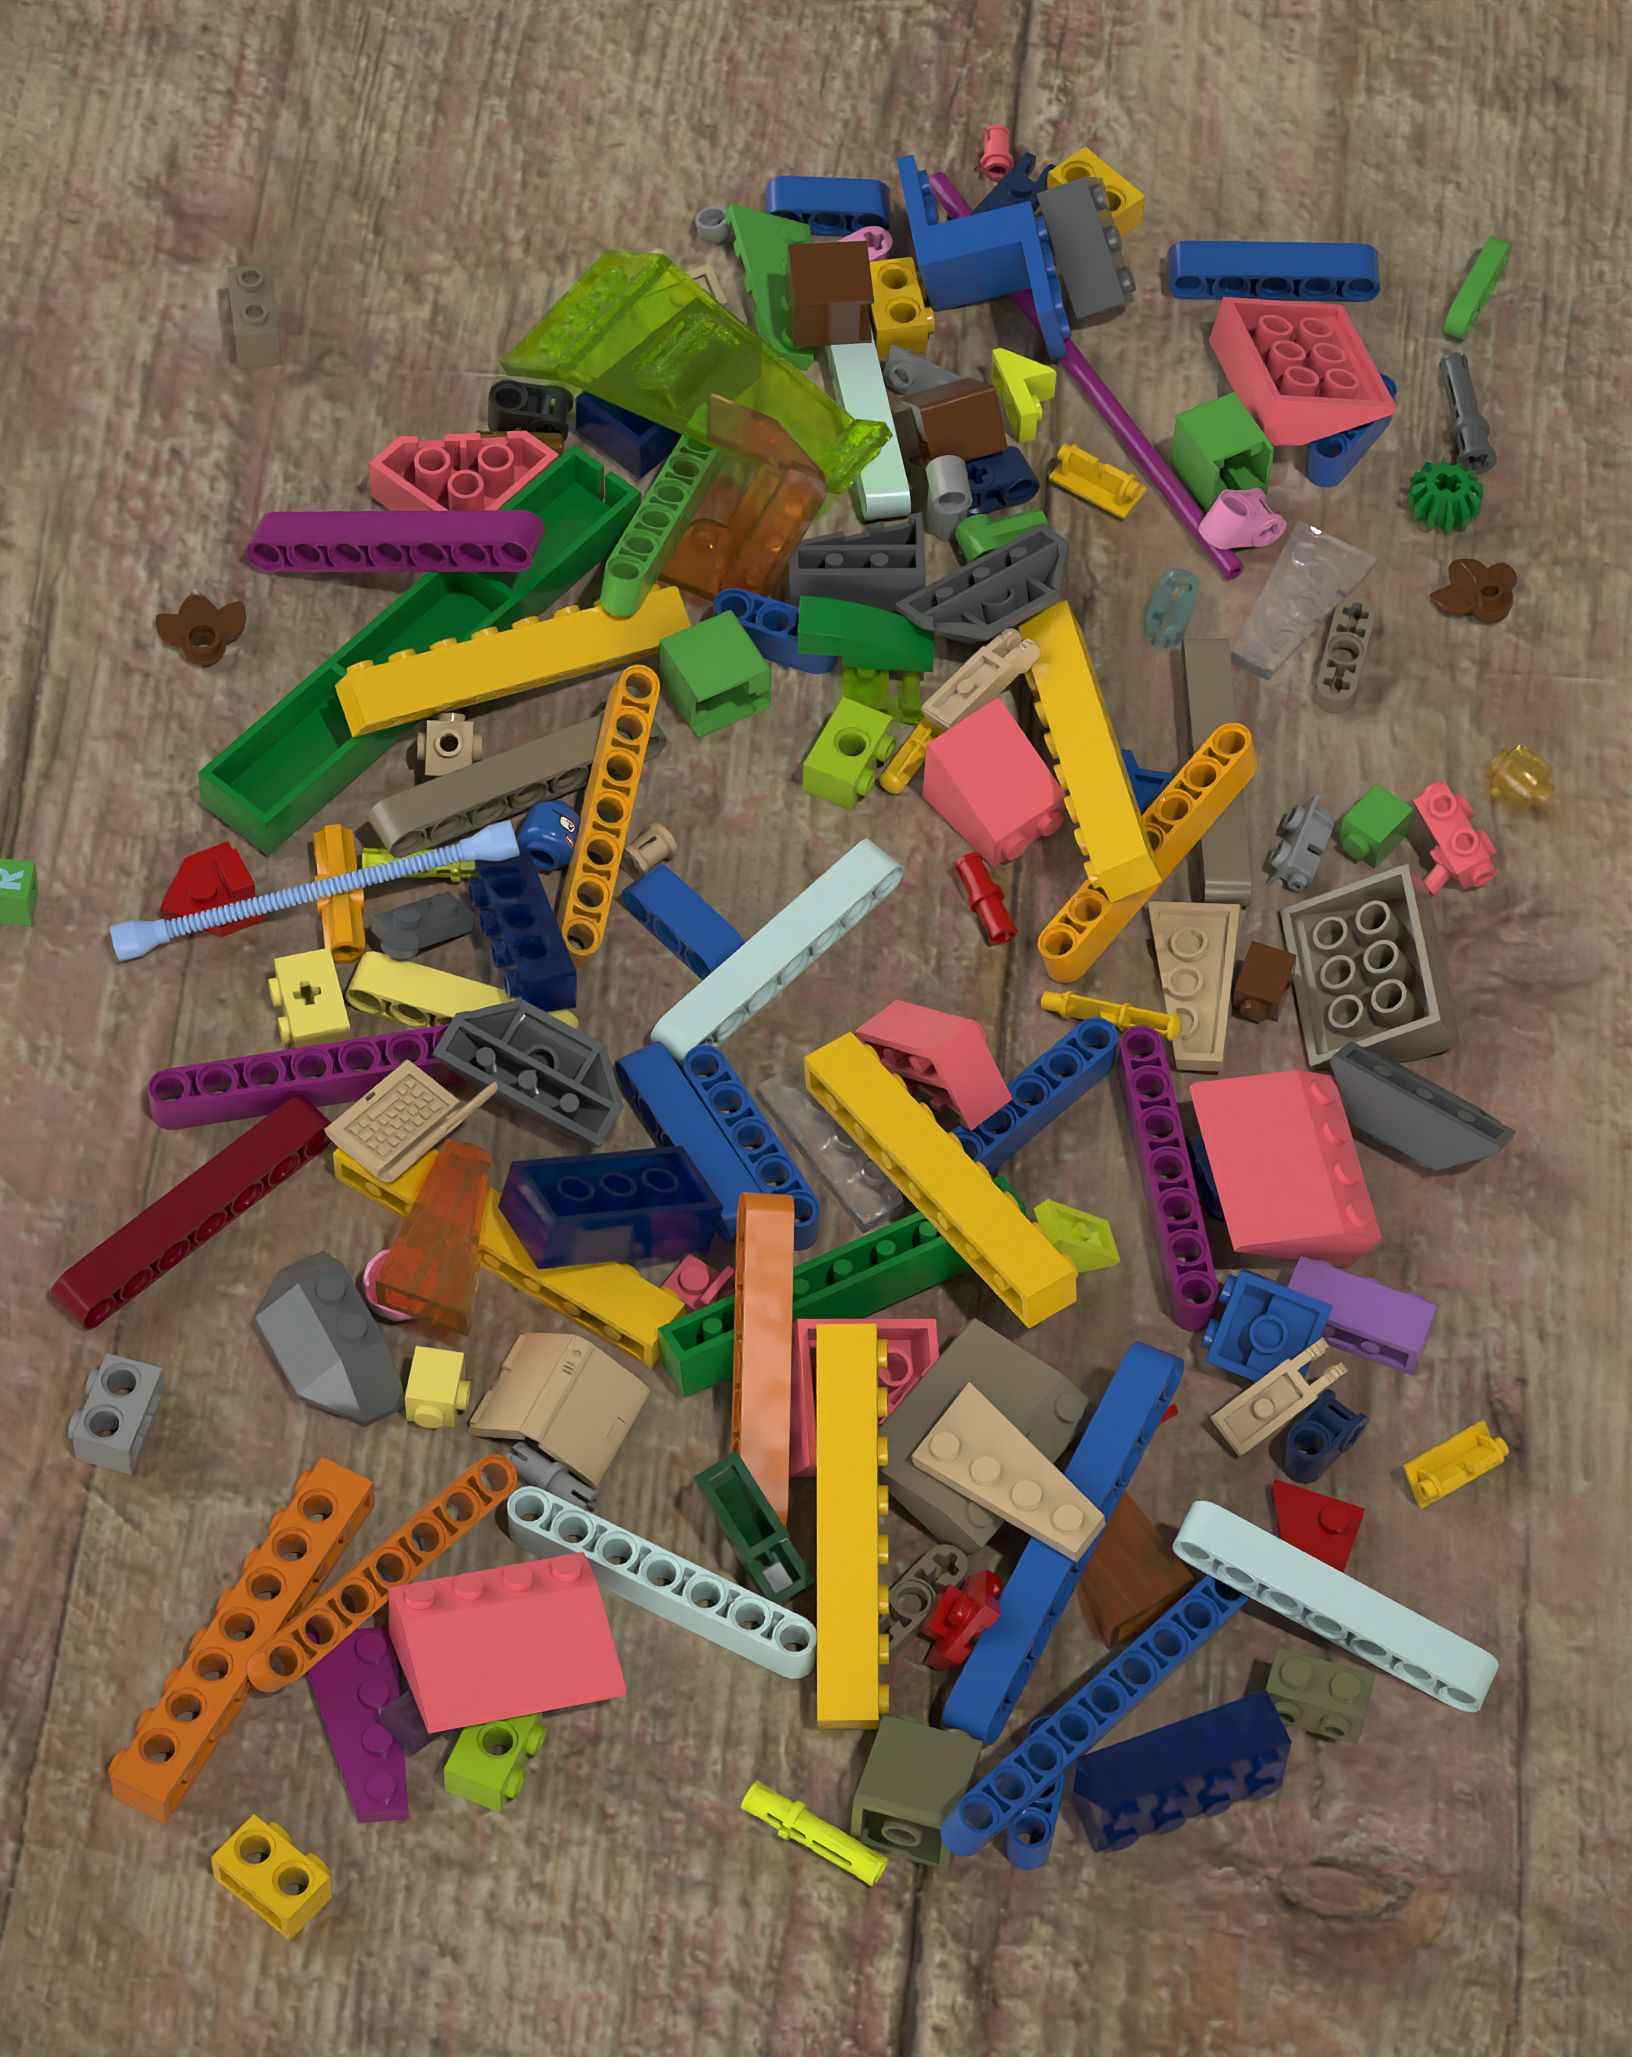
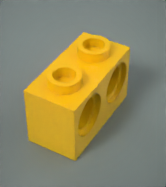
M1086 146L1048 172V189L1082 177L1103 178L1113 221L1121 238L1142 224L1145 195Z
M913 257L870 262L874 304H868V311L878 358L888 357L891 345L893 344L904 350L910 348L914 353L927 352L928 334L935 332L934 315L931 307L925 308L923 300L927 297V291L922 275L916 273Z
M253 1814L211 1857L214 1878L290 1941L332 1898L331 1873L324 1862L316 1855L308 1853L305 1856L292 1846V1839L281 1826L275 1822H270L267 1825ZM255 1852L265 1853L269 1856L264 1862L259 1864H251L244 1860L249 1854ZM294 1883L307 1887L299 1895H287L282 1892L286 1886Z

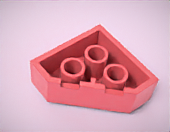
M507 431V437L481 438L480 433L445 434V440L418 441V436H399L369 462L370 495L391 511L499 510L559 458V454L527 431Z
M797 1319L792 1323L790 1477H817L816 1324L877 1323L878 1339H887L888 1369H878V1387H888L889 1416L939 1358L936 1319ZM878 1417L879 1426L887 1417Z

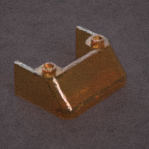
M711 393L707 400V440L762 462L727 525L706 518L690 522L657 580L671 586L677 585L679 589L714 602L718 593L730 588L742 589L768 598L826 499V476L779 421Z

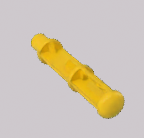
M924 716L892 762L880 775L879 781L881 786L889 793H902L907 783L925 760L926 745L945 731L927 720Z
M1044 991L1041 998V1009L1058 1012L1064 1019H1069L1070 1017L1083 1020L1094 1017L1104 1018L1121 1031H1126L1136 1025H1146L1155 1029L1160 1036L1167 1037L1169 1041L1176 1040L1182 1030V1018L1178 1013L1169 1015L1135 1008L1130 1003H1124L1123 1005L1078 996L1073 991H1067L1063 994Z

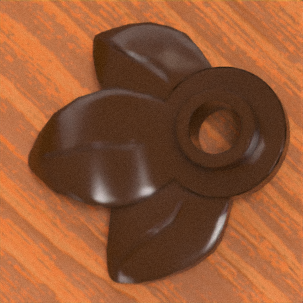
M1457 559L1451 562L1448 568L1451 584L1430 594L1431 601L1446 612L1452 614L1473 612L1479 621L1496 623L1505 619L1513 606L1512 590L1517 584V575L1514 569L1504 562L1487 568L1475 559Z
M197 590L192 591L185 599L178 615L166 613L156 615V629L160 638L165 643L180 648L183 656L189 662L197 665H209L221 659L226 651V644L239 637L246 624V609L243 602H233L218 610L210 600Z

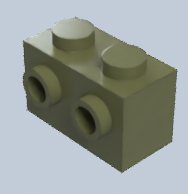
M1277 1647L1259 1718L1357 1745L1376 1674Z

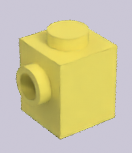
M416 1346L405 1394L406 1421H413L425 1428H439L441 1426L455 1428L458 1410H467L471 1392V1381H465L464 1353Z

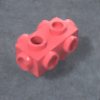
M1442 781L1426 787L1421 792L1420 797L1413 801L1421 819L1437 844L1429 852L1436 866L1423 880L1429 888L1430 895L1435 896L1451 876L1458 880L1463 890L1472 885L1478 887L1491 881L1497 875V870L1492 864L1490 856L1497 852L1484 829L1475 832L1468 820L1475 815L1462 792L1454 796L1446 782Z

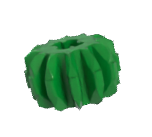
M1444 457L1438 463V466L1426 461L1421 472H1415L1411 478L1409 487L1411 490H1409L1407 497L1408 508L1414 510L1415 522L1428 521L1429 532L1436 526L1443 527L1447 535L1453 529V526L1465 531L1470 520H1476L1477 516H1479L1482 506L1480 502H1482L1484 495L1483 484L1477 482L1476 470L1463 471L1462 460L1455 466L1448 465Z

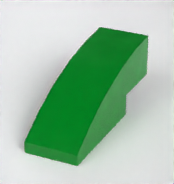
M800 595L797 654L842 656V667L933 672V632L920 628L906 617L879 608L831 598Z

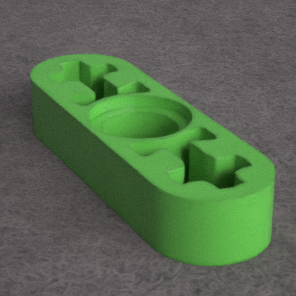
M1493 236L1488 239L1450 308L1444 325V333L1466 340L1507 265L1512 250L1511 243Z

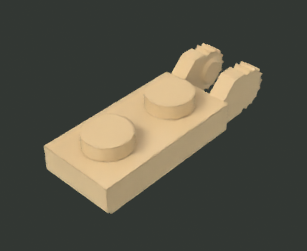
M1010 627L1009 629L1005 628L986 647L982 646L921 706L922 713L927 720L946 732L994 700L1018 674L1027 673L1032 668V664H1036L1035 662L1039 660L1038 657L1041 655L1040 646L1031 639L1023 640L1022 642V634L1019 631Z
M1323 1337L1293 1360L1290 1358L1285 1360L1210 1417L1239 1457L1319 1398L1318 1393L1348 1371L1342 1362L1338 1365L1334 1364L1324 1371L1322 1377L1311 1385L1300 1373V1368L1310 1361L1318 1359L1329 1347Z

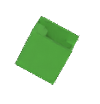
M1235 392L1176 415L1170 463L1205 514L1208 513L1223 490L1261 488L1267 496L1274 448Z
M732 610L659 640V681L697 739L770 707L772 670Z

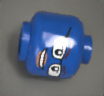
M560 800L543 801L534 804L528 810L518 834L517 844L525 860L533 867L550 871L569 864L581 819L569 804Z

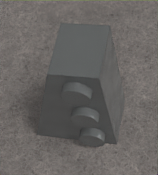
M1082 177L1037 193L1076 318L1086 319L1133 303L1132 292L1136 291V284L1128 266L1125 267L1121 252V249H1123L1122 240L1113 221L1103 178Z
M922 512L909 515L908 522L885 527L881 521L869 524V531L845 536L843 531L789 543L788 604L800 607V595L854 602L900 614L896 610L895 603L925 588L926 568Z

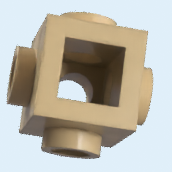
M456 713L438 714L437 721L427 720V733L418 732L417 759L426 760L425 776L427 782L483 760V734H475L474 722L465 721V715ZM448 743H456L458 745L454 751L447 752L443 750L444 746Z

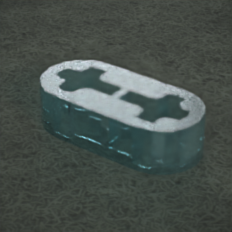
M1173 569L1164 573L1161 577L1146 614L1144 634L1150 644L1158 648L1167 649L1175 647L1184 638L1197 604L1199 582L1193 573L1185 569ZM1177 587L1185 589V591L1181 592L1178 601L1171 600L1172 592H1175ZM1165 616L1172 617V623L1167 627V630L1158 628L1163 624Z

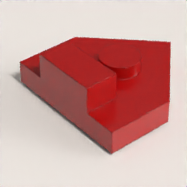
M227 841L185 857L160 908L161 918L169 921L174 918L177 920L178 917L183 919L185 915L189 917V914L195 915L196 912L200 914L201 911L206 913L208 909L212 911L213 908H216L218 910L219 906L224 908V905L230 906V903L235 905L238 901L241 904L242 900L247 902V899L251 898L253 900V897H257L255 883L237 849H232ZM261 912V915H257L256 913L254 917L250 915L249 918L244 917L243 920L238 918L236 922L232 920V923H228L227 921L224 925L222 923L220 926L215 924V927L211 928L209 926V929L204 928L205 932L224 937L266 921L265 914Z
M986 1569L968 1576L961 1590L951 1584L939 1589L919 1631L935 1640L925 1663L938 1671L962 1664L973 1648L972 1645L967 1643L969 1639H976L985 1627L987 1629L991 1628L1000 1617V1603L994 1600V1596L997 1597L1002 1590V1581L999 1576Z

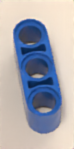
M778 176L771 179L766 186L765 213L810 225L811 235L846 237L868 226H878L888 231L890 227L891 192L885 183L873 179Z
M1379 373L1395 403L1397 386L1394 380L1387 375ZM1393 415L1310 442L1306 463L1308 479L1314 485L1320 487H1333L1342 482L1389 426Z
M737 588L725 589L715 597L713 617L732 610L764 659L818 675L831 671L837 664L838 656L797 654L799 607Z
M661 863L655 865L622 890V900L629 912L702 980L708 977L745 944L743 938L732 925L671 869Z
M1045 1715L1035 1719L1029 1726L1026 1739L1053 1715ZM1031 1762L1036 1768L1040 1769L1036 1764ZM1067 1772L1047 1789L1050 1793L1049 1796L1037 1798L1008 1825L1005 1853L1008 1860L1015 1867L1023 1870H1033L1047 1862L1051 1852ZM1023 1833H1032L1037 1835L1041 1841L1035 1844H1027L1022 1842L1017 1836Z

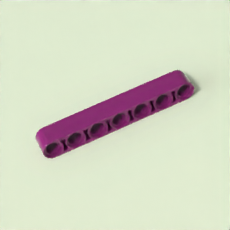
M522 510L270 512L262 516L248 544L246 556L256 568L267 572H519L530 567L546 530L544 523L538 516Z
M447 1024L168 1068L158 1071L152 1076L148 1083V1094L153 1121L159 1127L166 1130H178L266 1116L296 1095H303L315 1107L358 1101L402 1064L400 1062L404 1060L415 1061L413 1064L442 1087L459 1085L466 1081L432 1056L449 1026ZM358 1067L367 1068L364 1071H354L353 1069ZM310 1075H319V1076H321V1077L316 1078V1079H308V1078H306L307 1076H310ZM264 1082L273 1083L270 1086H259V1084ZM215 1090H225V1091H226V1092L221 1093V1094H213V1093H211L212 1091H215ZM170 1097L179 1098L172 1102L164 1101V1099Z
M1136 1025L1127 1029L1121 1037L1117 1073L1171 1316L1174 1323L1181 1329L1189 1332H1198L1206 1329L1210 1320L1214 1319L1218 1298V1283L1163 1040L1155 1029L1146 1025ZM1132 1054H1143L1147 1057H1136ZM1141 1094H1152L1156 1097L1147 1098L1145 1096H1142ZM1151 1134H1160L1165 1136V1138H1155ZM1168 1174L1173 1176L1174 1179H1164L1159 1175ZM1178 1215L1184 1218V1220H1173L1168 1216ZM1177 1257H1189L1194 1261L1183 1262L1177 1259ZM1196 1298L1201 1300L1203 1303L1192 1304L1188 1302L1186 1299Z

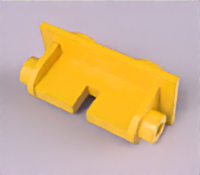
M1066 443L1063 444L1057 455V459L1061 462L1049 476V480L1123 520L1147 491V487L1136 481V475L1132 473L1128 475L1107 463L1105 465L1100 463L1098 458L1081 450L1080 446L1076 443L1071 446Z
M1481 1420L1404 1464L1403 1468L1418 1507L1420 1509L1425 1508L1495 1466H1499L1504 1462V1456L1509 1454V1449L1502 1438L1497 1437L1494 1440L1491 1438L1485 1420Z

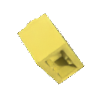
M330 948L274 959L276 977L268 979V985L273 1006L282 1005L284 1017L278 1018L283 1046L292 1044V1048L295 1049L351 1040L350 1024Z

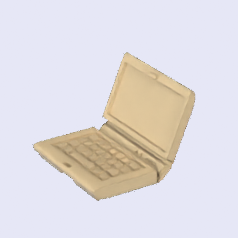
M406 1060L326 1127L325 1132L339 1148L376 1178L383 1182H392L493 1096L498 1090V1085L496 1082H492L460 1109V1101L411 1061Z
M537 1332L520 1334L501 1366L502 1371L491 1390H487L470 1419V1426L467 1432L471 1436L525 1439L527 1436L539 1442V1448L566 1466L568 1470L592 1488L597 1489L651 1391L647 1385L597 1346L580 1336Z

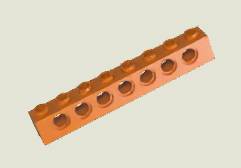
M323 1456L312 1471L307 1469L303 1472L296 1484L293 1501L287 1510L281 1508L275 1514L268 1529L269 1537L261 1549L255 1547L247 1556L242 1568L243 1576L235 1588L228 1587L224 1591L216 1607V1617L208 1628L203 1626L198 1630L190 1645V1656L182 1668L175 1667L168 1675L163 1686V1697L155 1709L152 1707L146 1709L137 1724V1736L128 1749H120L112 1760L108 1774L115 1799L167 1825L256 1688L252 1685L247 1674L249 1658L259 1647L314 1600L374 1508V1482ZM317 1513L329 1515L326 1520L319 1522L308 1519ZM291 1552H298L304 1555L295 1561H288L282 1558ZM266 1591L278 1594L274 1599L267 1601L256 1598L260 1593ZM238 1631H247L252 1634L249 1638L240 1641L230 1638L232 1634ZM270 1654V1665L276 1658L275 1655ZM212 1671H221L226 1674L223 1678L216 1681H209L203 1678ZM186 1711H193L199 1714L192 1721L185 1722L176 1719L178 1715ZM158 1752H168L173 1755L165 1762L157 1763L149 1760L152 1755Z

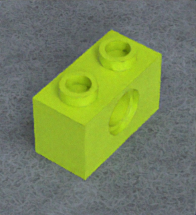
M842 697L803 764L802 790L853 810L861 795L867 797L871 792L877 776L875 770L880 761L886 763L893 753L896 744V737L891 736L893 717Z
M542 1712L465 1726L444 1768L445 1791L501 1813L508 1797L516 1799L523 1787L527 1773L523 1766L529 1754L537 1756L545 1741L547 1727L542 1725ZM494 1745H504L510 1749L503 1755H492L486 1751Z

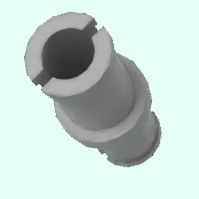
M523 1441L513 1446V1449L519 1453L518 1456H515L510 1451L507 1454L506 1458L512 1462L517 1475L534 1487L545 1490L589 1512L586 1510L587 1505L593 1510H596L601 1495L570 1476L568 1468L560 1462L551 1463L529 1448Z

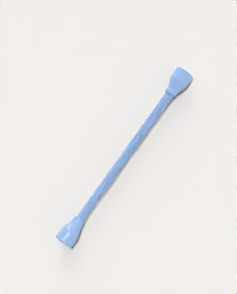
M511 819L491 824L474 836L460 840L461 843H457V846L452 844L451 848L446 846L445 849L443 847L439 848V851L437 849H434L433 852L430 850L428 854L423 852L422 855L416 854V857L411 855L410 858L405 857L404 860L400 858L399 862L397 860H393V863L388 861L387 865L385 863H382L381 866L377 864L375 868L370 866L369 869L367 867L364 868V871L359 869L358 872L352 871V874L347 872L346 875L341 874L340 877L336 875L335 879L333 877H329V880L324 878L323 882L321 880H317V883L313 881L311 885L306 883L305 887L303 884L300 885V888L294 886V889L288 888V891L283 889L282 893L277 891L276 894L272 892L270 896L269 894H265V897L260 895L259 899L257 897H253V900L249 898L247 902L242 900L241 904L239 901L235 905L230 903V906L224 905V908L219 906L218 910L213 908L212 911L210 909L206 910V913L205 911H201L200 914L196 912L195 915L189 914V917L183 916V919L181 917H178L177 920L174 918L171 922L165 919L157 921L129 920L110 926L113 945L119 961L122 962L145 955L157 945L171 941L174 935L179 937L180 934L185 935L186 932L190 934L192 930L193 932H197V929L202 931L203 927L209 929V926L213 928L215 924L220 926L221 923L224 925L227 921L228 923H232V920L236 922L238 918L243 920L244 917L249 918L250 915L254 917L256 913L257 915H261V912L266 914L267 910L273 912V909L277 911L279 907L284 909L285 906L288 908L291 904L292 906H296V903L300 905L302 901L307 903L308 900L313 901L314 898L319 900L320 896L321 898H325V895L330 897L331 894L337 895V892L339 894L343 893V890L348 892L349 889L352 891L355 887L356 889H360V886L364 888L366 884L371 886L372 883L377 884L378 881L383 883L384 879L385 881H389V878L394 880L395 877L401 878V875L403 877L407 876V873L412 875L413 872L416 874L419 870L420 872H424V869L428 871L430 867L435 869L436 866L441 867L442 864L447 866L448 862L449 864H453V861L458 863L459 860L466 861V863L475 860L498 862L520 856Z

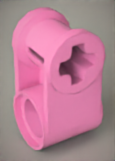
M1261 488L1249 490L1227 489L1221 492L1200 523L1199 532L1208 543L1219 549L1227 550L1251 546L1264 547L1276 541L1284 533L1287 522L1281 515L1274 514L1266 503V495Z

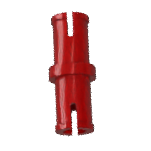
M975 852L964 855L955 862L954 869L959 874L969 895L967 903L973 913H978L992 945H1002L1016 937L1018 929L1013 924L1003 903L1005 895L1001 887L993 883L980 853Z

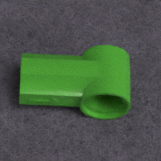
M1038 508L992 520L991 517L985 514H977L959 523L955 529V537L969 564L1041 524L1048 527V521L1042 510L1039 511Z

